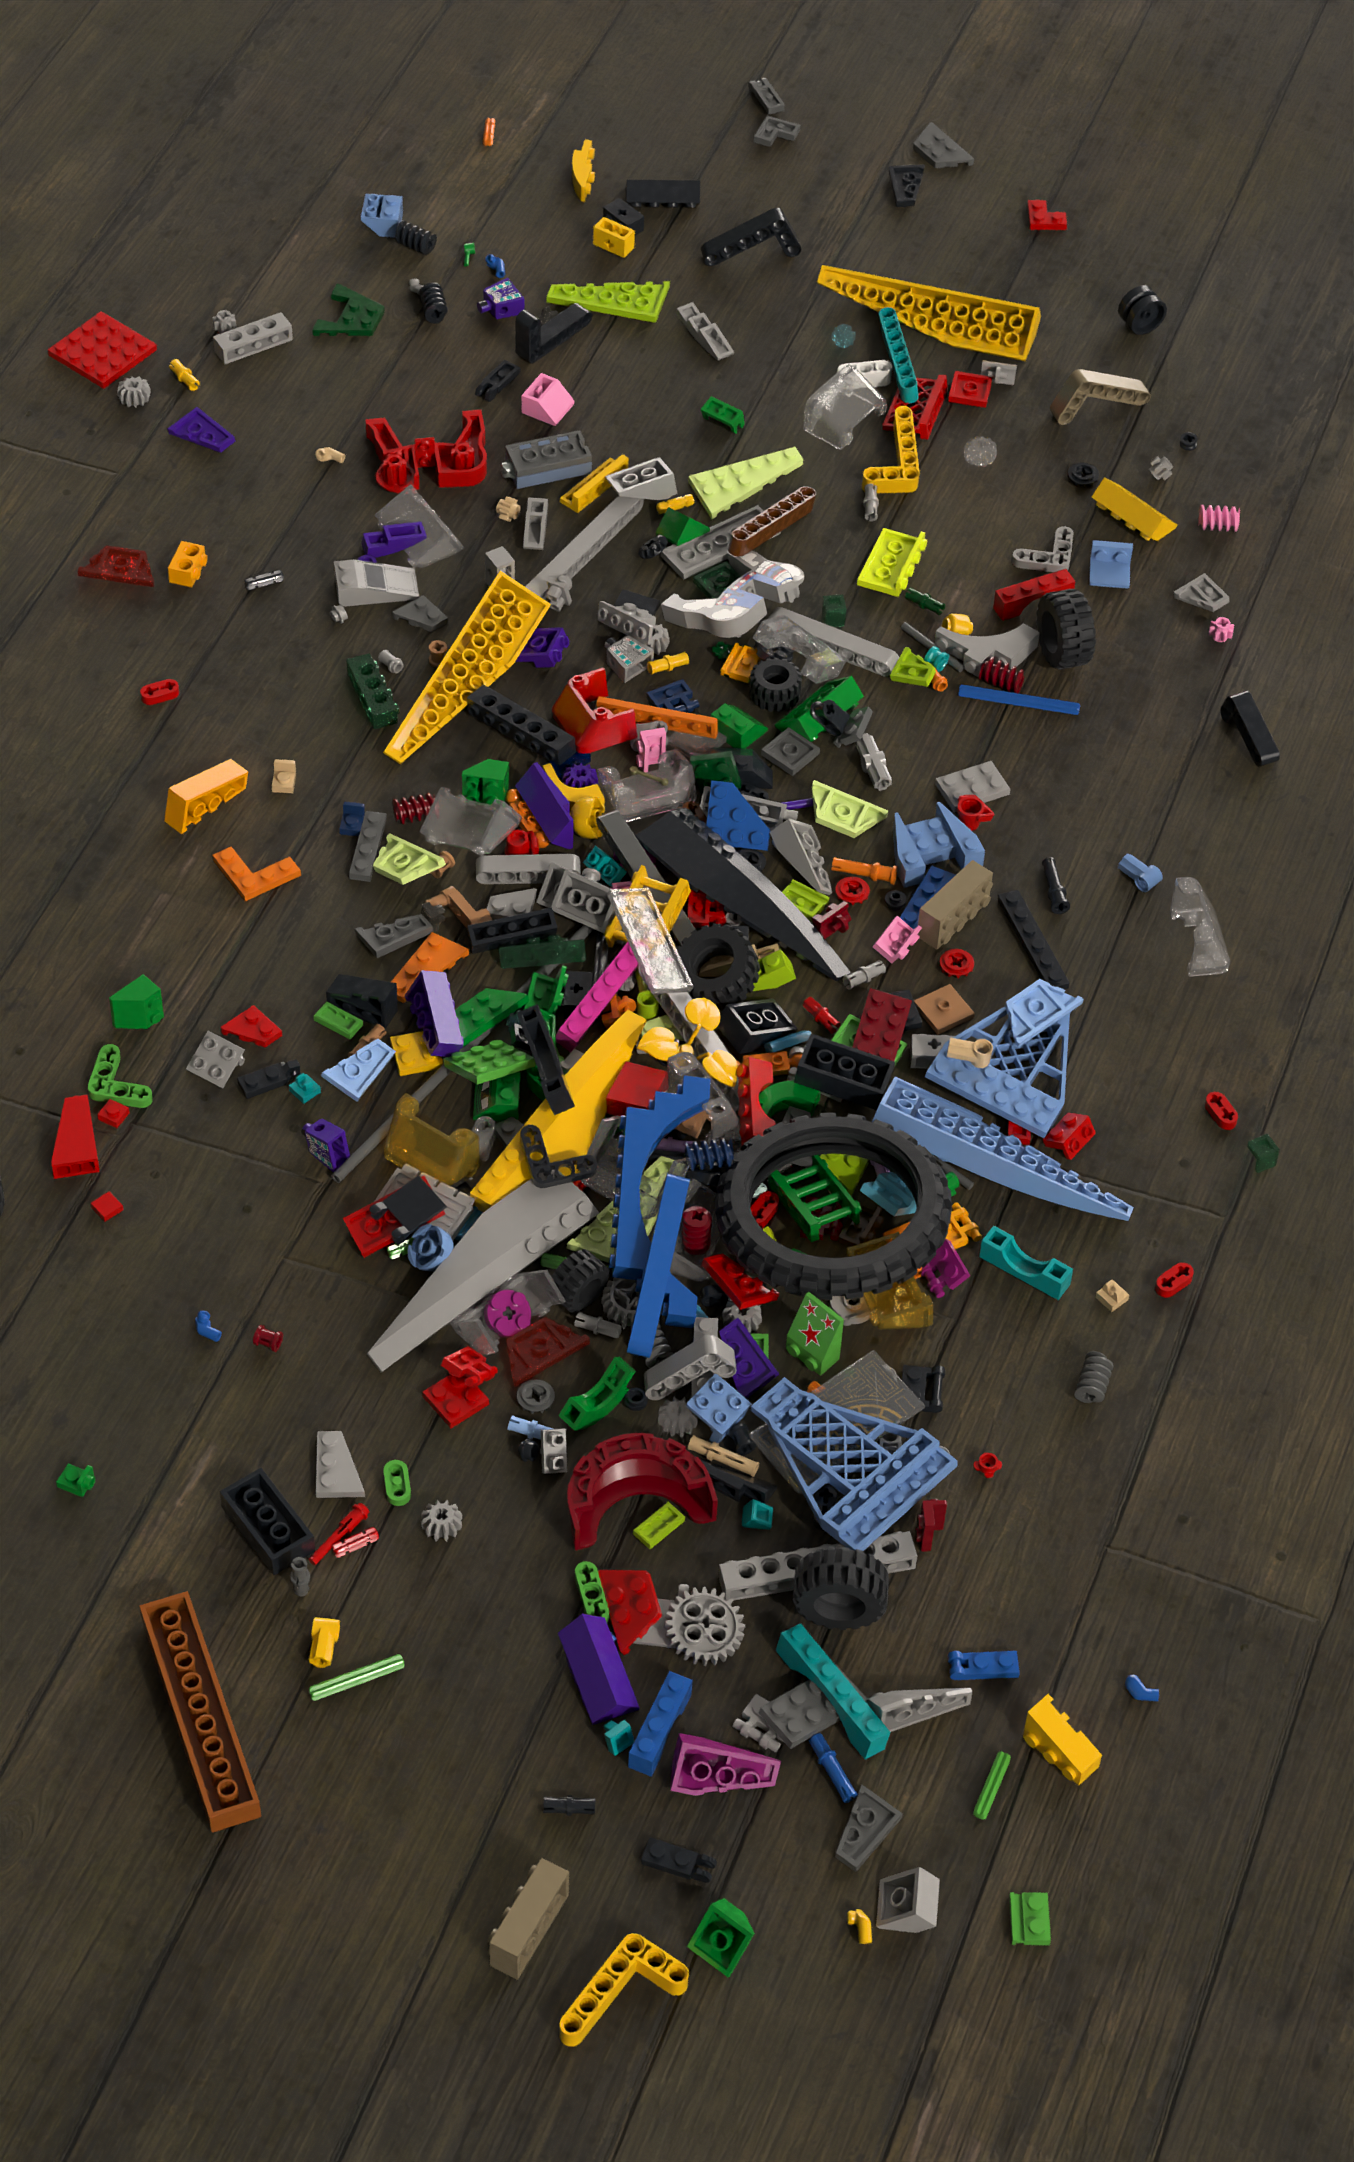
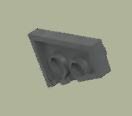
M861 1785L835 1858L857 1872L902 1819L903 1813L864 1785Z

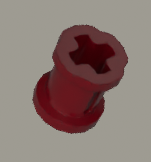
M259 1325L254 1333L253 1344L256 1346L260 1344L271 1348L273 1352H277L282 1344L283 1332L278 1331L276 1333L265 1329L263 1325Z

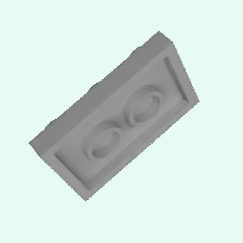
M992 761L960 770L935 780V785L953 812H957L958 798L961 795H976L984 803L1010 795V787Z

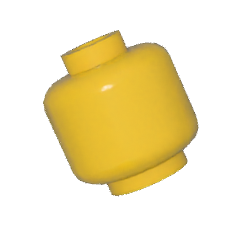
M952 613L942 621L941 627L955 633L969 636L973 631V623L964 614Z

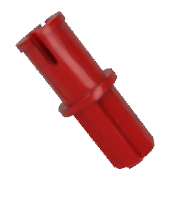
M808 997L804 1000L803 1007L815 1017L814 1020L816 1022H820L830 1033L837 1031L831 1023L837 1028L841 1026V1023L828 1012L827 1007L823 1008L813 997Z

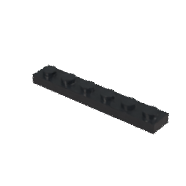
M1019 890L999 894L998 902L1040 979L1050 983L1051 986L1064 990L1069 989L1070 983Z

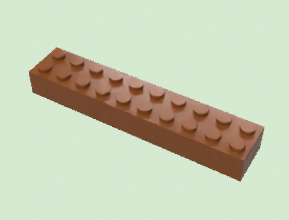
M188 1591L139 1605L142 1623L211 1832L260 1818V1802Z

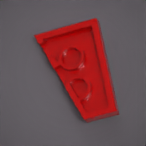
M723 1253L703 1259L702 1266L739 1310L778 1299L779 1292L774 1289L768 1290L765 1288L761 1280L757 1277L753 1279L745 1274L743 1267Z

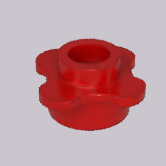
M983 1453L979 1461L974 1462L973 1467L975 1470L981 1471L986 1478H992L994 1472L1002 1468V1462L992 1453Z

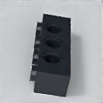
M551 907L468 925L466 935L471 954L554 937L556 936L557 924Z

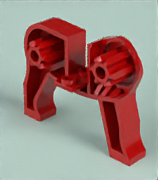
M481 410L462 411L463 432L455 444L435 443L434 437L418 438L415 439V444L402 446L385 418L365 419L366 437L374 444L376 453L382 462L376 472V482L388 491L404 493L418 490V468L435 466L439 488L474 486L482 482L486 477L487 453L484 449L485 427Z

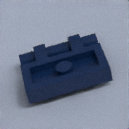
M683 679L647 692V700L654 707L686 713L693 712V709L699 707L697 699L689 700L693 697V692ZM675 704H681L680 706L673 707V705Z

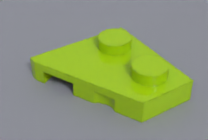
M905 647L890 674L891 681L928 687L936 670L932 664L925 662L921 656L913 654L909 647Z

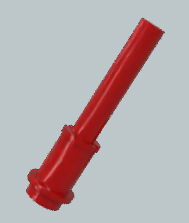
M358 1503L352 1506L353 1510L339 1522V1528L308 1559L311 1564L315 1566L332 1549L333 1544L337 1543L346 1533L350 1534L362 1520L368 1518L369 1510L364 1504Z

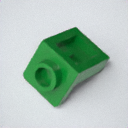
M68 1463L56 1483L58 1488L83 1497L87 1490L92 1489L96 1478L92 1466L87 1465L84 1470Z

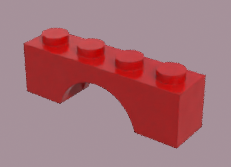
M1063 569L996 590L993 609L1002 621L1020 616L1024 608L1034 600L1041 598L1049 592L1075 588L1076 581L1067 569Z
M748 1057L743 1061L736 1071L738 1077L737 1094L740 1106L738 1114L741 1126L739 1133L742 1146L758 1134L763 1136L765 1129L776 1125L775 1121L765 1114L759 1102V1092H762L773 1083L772 1062Z

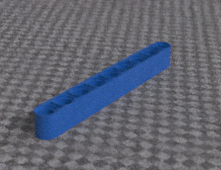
M667 1173L627 1353L647 1358L651 1356L690 1182L688 1178Z

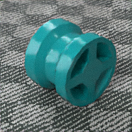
M933 646L925 655L924 661L932 664L939 672L947 665L949 654L940 652L938 647Z

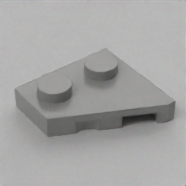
M1205 573L1174 591L1176 599L1212 612L1229 603V596Z

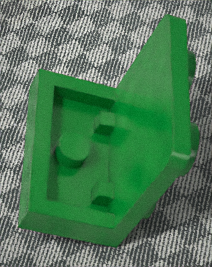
M562 965L555 978L533 972L527 992L529 1002L524 1005L523 1010L538 1004L540 1009L555 1015L557 1007L561 1005L564 993H561L568 980L569 974L565 973L567 967Z

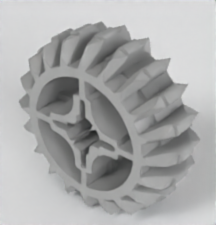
M613 1278V1281H608L607 1287H604L601 1303L603 1304L604 1314H607L608 1321L613 1320V1323L622 1324L623 1330L627 1326L632 1328L639 1299V1292H635L636 1280Z

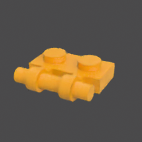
M958 1202L952 1205L951 1222L945 1239L951 1241L954 1248L958 1249L968 1244L969 1238L967 1236L972 1237L975 1242L979 1241L982 1236L979 1233L977 1224L969 1219L967 1210L961 1207ZM957 1221H958V1222H961V1223L963 1224V1226L960 1227V1225L957 1223Z

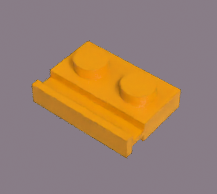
M735 643L721 668V675L724 676L726 674L729 675V678L749 683L751 670L761 661V658L756 654L758 650L746 645L742 647L739 646V643Z

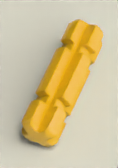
M689 494L683 498L678 497L667 500L666 503L665 501L660 502L656 505L659 514H663L668 507L677 510L685 506H692L694 499Z

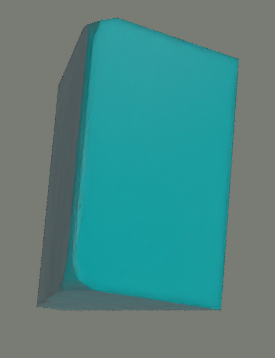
M752 1499L743 1507L742 1526L770 1530L772 1528L773 1507Z

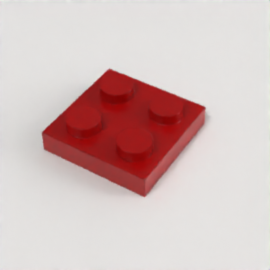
M955 371L948 402L986 408L993 377Z
M450 1374L423 1391V1398L450 1428H453L489 1405L488 1397L478 1386L469 1387L466 1385V1376L459 1378Z

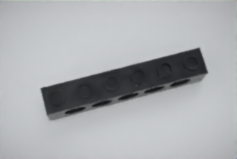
M482 685L467 697L468 713L471 716L499 730L502 734L528 747L531 751L540 754L548 761L560 766L576 753L575 737L486 685Z

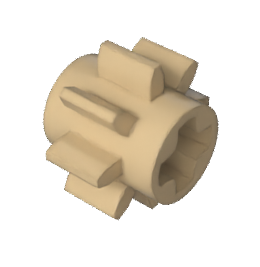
M507 496L505 500L500 499L496 507V512L500 514L499 519L511 522V519H516L520 513V505H517L518 500Z

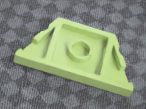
M814 780L812 783L816 823L855 838L887 817L888 810Z
M388 834L386 837L388 843L386 847L381 848L373 867L375 872L404 885L446 864L442 857L395 835Z

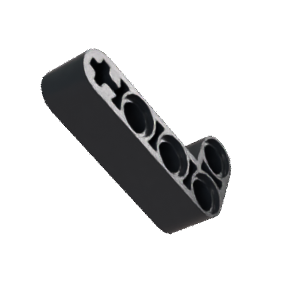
M1243 691L1228 696L1220 708L1221 717L1225 723L1235 722L1254 763L1261 767L1278 761L1280 758L1279 750L1250 692Z

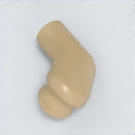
M330 447L320 448L315 452L317 460L322 462L335 460L343 463L345 460V454Z

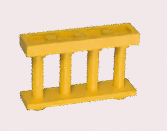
M641 865L638 872L636 871L633 874L632 884L615 918L605 930L604 936L608 947L613 948L617 939L628 942L633 937L649 949L646 955L647 959L658 957L691 892L688 880L680 878L677 885L672 886L648 878L645 866ZM643 886H647L668 893L671 897L668 903L663 904L639 896ZM636 903L660 911L662 915L659 921L656 920L654 922L630 912ZM627 921L651 929L653 933L650 939L645 940L621 930Z

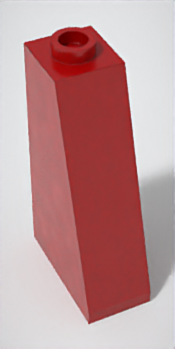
M77 1095L65 1098L51 1161L54 1179L100 1172L88 1095Z

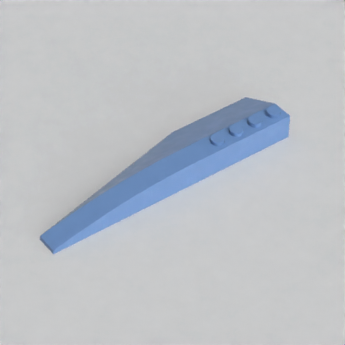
M893 1078L872 1120L874 1122L877 1119L890 1124L896 1132L898 1130L906 1132L918 1141L917 1145L924 1146L931 1154L937 1156L942 1161L951 1162L996 1183L1034 1197L1074 1209L1126 1221L1129 1220L1134 1208L1109 1192L1101 1193L1098 1186L1094 1183H1084L1079 1180V1174L1074 1171H1064L1060 1168L1061 1164L1034 1147L1030 1145L1024 1147L1019 1138L1014 1135L1006 1136L999 1132L1000 1127L994 1123L989 1126L982 1122L983 1117L977 1113L900 1078Z

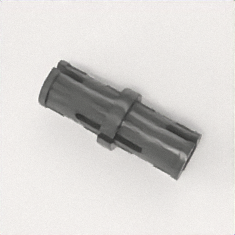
M297 1557L291 1563L292 1572L290 1579L294 1585V1593L302 1597L308 1594L310 1573L307 1570V1561L302 1557Z

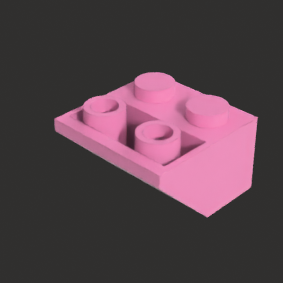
M542 373L522 394V413L553 426H556L574 405L573 398L559 380Z

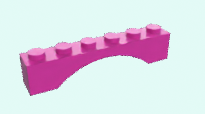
M633 937L629 939L558 1030L555 1042L569 1052H572L577 1047L604 1008L636 971L639 962L645 959L649 951L646 946Z

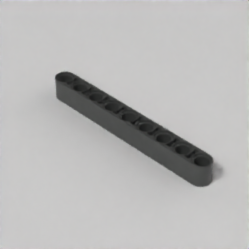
M617 809L596 817L600 832L627 871L631 880L633 874L636 871L638 872L640 866L643 865L646 868L648 878L665 883ZM643 886L640 892L642 897L663 904L668 903L671 897L668 893L647 886ZM651 909L659 921L662 912ZM683 909L668 936L676 949L678 946H682L681 941L685 937H690V933L696 930Z

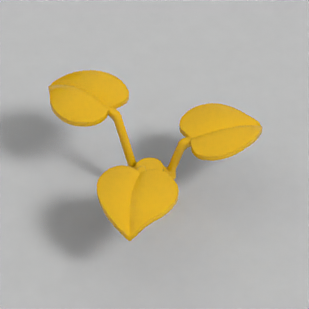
M693 999L685 1007L686 1018L691 1023L697 1025L687 1044L678 1047V1043L674 1042L673 1033L663 1027L650 1029L638 1043L637 1049L662 1061L671 1060L672 1064L679 1069L685 1068L688 1064L693 1065L694 1062L703 1059L702 1066L708 1075L731 1087L736 1085L738 1065L731 1054L723 1050H716L713 1054L707 1052L694 1057V1050L691 1044L700 1028L713 1031L720 1023V1012L717 1006L709 999Z

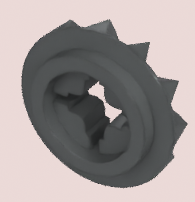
M529 1380L523 1383L517 1391L518 1404L522 1406L523 1411L529 1410L532 1414L538 1411L543 1413L545 1409H550L555 1401V1393L552 1386L542 1380ZM532 1391L537 1397H540L539 1402L532 1399Z

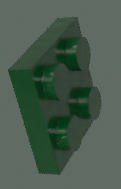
M732 751L691 756L690 763L700 793H703L705 786L711 787V781L730 782L737 789L741 788L742 782Z

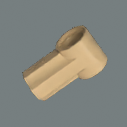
M950 1037L947 1057L970 1061L977 1068H985L990 1063L993 1045L986 1039L971 1042Z

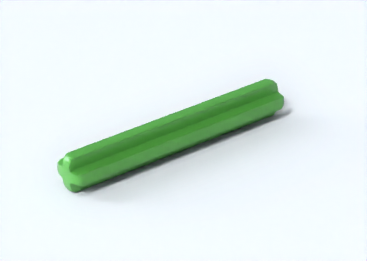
M400 1654L394 1655L310 1686L309 1694L312 1700L316 1701L404 1668V1660Z

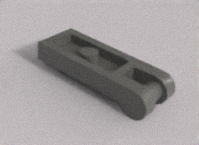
M762 78L757 82H748L750 92L754 93L768 115L785 111V104L767 78Z

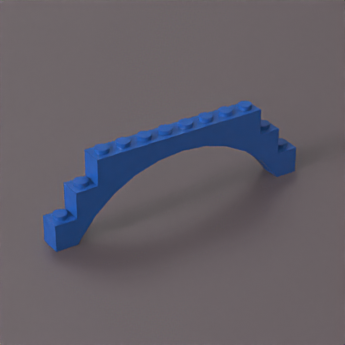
M684 1075L682 1083L677 1084L676 1094L655 1091L653 1100L649 1099L648 1110L627 1107L625 1116L621 1115L619 1129H623V1135H619L618 1148L622 1149L621 1154H618L616 1168H620V1174H616L615 1188H619L618 1194H615L613 1207L617 1208V1214H613L612 1228H616V1231L611 1236L610 1248H614V1254H610L609 1268H613L612 1277L636 1280L635 1292H639V1294L651 1246L640 1211L642 1172L650 1155L666 1135L680 1123L706 1110L710 1098L711 1079ZM669 1272L661 1315L665 1316V1325L693 1328L697 1312V1296Z

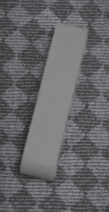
M575 854L480 856L475 862L476 880L481 884L544 883L551 862L581 875L580 858Z

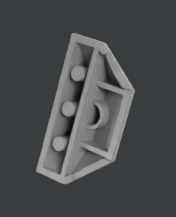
M708 786L704 787L700 807L706 817L708 815L711 789ZM743 795L768 826L770 832L783 823L787 804Z

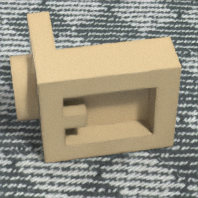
M275 759L272 792L293 793L296 779L295 761Z

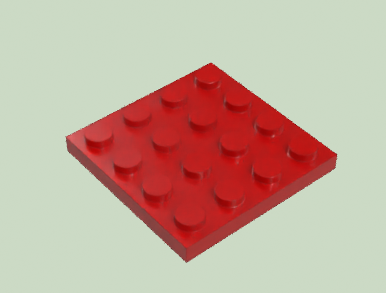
M101 311L50 347L48 355L104 389L157 350V345Z

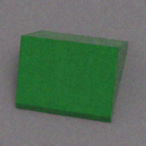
M668 507L656 531V536H665L668 542L680 546L710 532V528Z

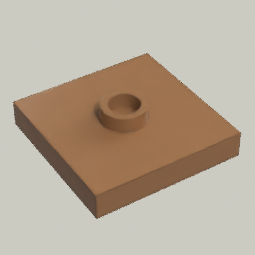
M951 984L914 1000L918 1012L937 1035L974 1018L975 1013Z

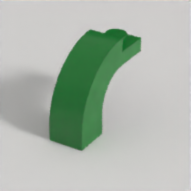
M794 1080L783 1081L763 1090L759 1094V1102L765 1114L770 1118L781 1111L788 1110L789 1106L810 1112L812 1116L820 1101L821 1091L797 1084Z
M614 1357L599 1382L585 1394L570 1397L558 1416L574 1431L596 1424L609 1414L624 1398L629 1390L626 1386L636 1371L621 1357Z

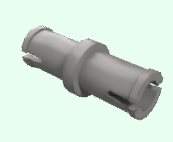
M873 484L865 486V498L863 500L865 519L868 520L869 515V521H875L878 518L877 507L879 499L877 498V486L874 485L873 490Z
M877 960L875 963L866 967L861 966L856 972L844 976L843 983L844 985L850 984L846 988L852 989L861 983L870 982L873 977L885 973L886 967L882 964L881 960Z

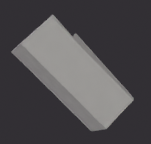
M551 862L536 903L548 908L552 907L554 912L605 933L607 926L611 925L622 900L620 892Z

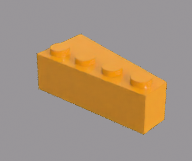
M229 759L173 785L168 790L164 821L180 834H183L187 831L189 824L200 822L201 816L208 811L210 813L215 811L221 801L226 803L246 789L248 771L232 759Z

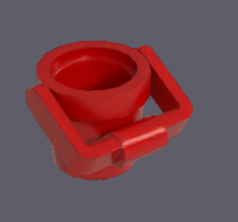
M961 795L958 798V819L971 831L976 830L980 822L992 820L994 812L976 795Z
M513 830L507 835L505 855L539 854V840L533 831Z

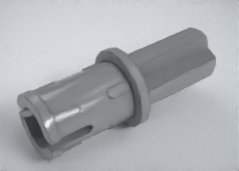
M579 1312L576 1318L585 1320V1322L575 1320V1327L593 1331L595 1335L600 1333L613 1338H618L621 1334V1325L603 1320L601 1316L596 1318Z

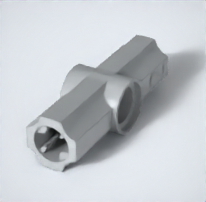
M865 733L861 740L855 742L861 756L862 769L864 773L869 774L874 788L879 789V791L885 790L892 784L891 776L886 768L885 755L883 751L878 750L873 736Z

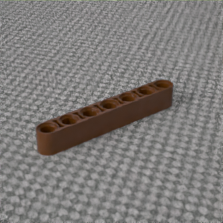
M801 487L735 529L731 534L728 552L733 556H744L810 513L813 509L816 491L810 487Z

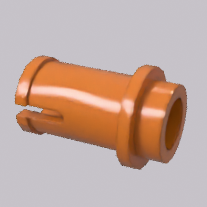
M935 668L936 673L931 683L934 690L941 692L947 688L948 683L946 677L941 676Z

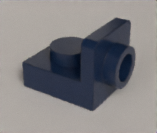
M356 802L343 803V816L339 828L341 835L359 837L365 816L364 804Z

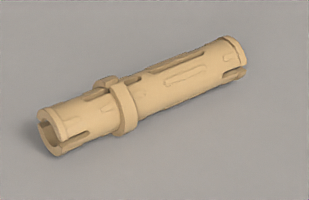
M695 1435L692 1436L688 1445L689 1450L707 1456V1459L710 1461L714 1459L753 1477L760 1464L720 1447L717 1442L710 1443Z

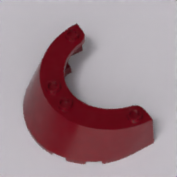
M649 1433L623 1434L597 1444L594 1450L579 1460L573 1469V1474L568 1484L567 1500L574 1549L579 1550L593 1546L596 1543L598 1526L604 1513L616 1502L633 1495L651 1494L667 1498L679 1505L689 1518L698 1524L716 1521L718 1499L705 1465L698 1457L693 1456L687 1451L686 1446L670 1438L668 1440L654 1437V1434Z

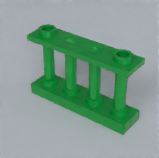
M819 1155L812 1156V1166L787 1176L781 1175L778 1170H775L768 1176V1187L778 1195L780 1203L810 1242L819 1240V1229H821L822 1225L845 1216H849L856 1225L860 1223L861 1206L857 1200L854 1201L831 1172L825 1159H821ZM815 1174L820 1179V1181L797 1190L795 1188L792 1189L789 1185ZM824 1188H827L831 1193L809 1203L802 1202L800 1199ZM837 1201L842 1206V1208L820 1217L811 1214L812 1211Z

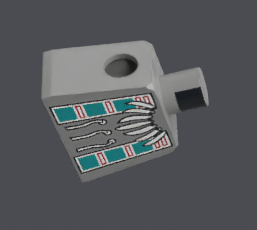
M626 636L620 641H616L611 637L605 642L607 664L624 683L646 670L647 662L654 659L653 649L630 636Z

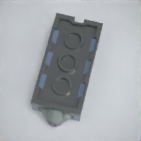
M580 430L505 446V462L502 463V477L512 478L517 489L592 473V455L588 446H585V440Z

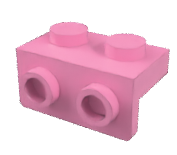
M665 728L640 731V740L637 741L639 755H636L638 767H641L645 773H648V765L665 762Z
M896 916L872 947L890 963H893L898 958L902 960L909 952V949H907L909 944L913 946L919 939L918 933L922 927L918 925L913 930L900 917Z

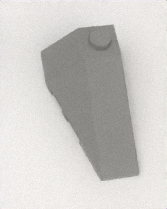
M787 819L773 829L770 834L774 847L817 892L827 895L832 894L828 874L822 868V865L825 863L824 858L819 856L818 850L821 849L820 842L812 825Z
M971 1688L880 1692L868 1699V1705L889 1731L892 1732L970 1705L972 1690Z

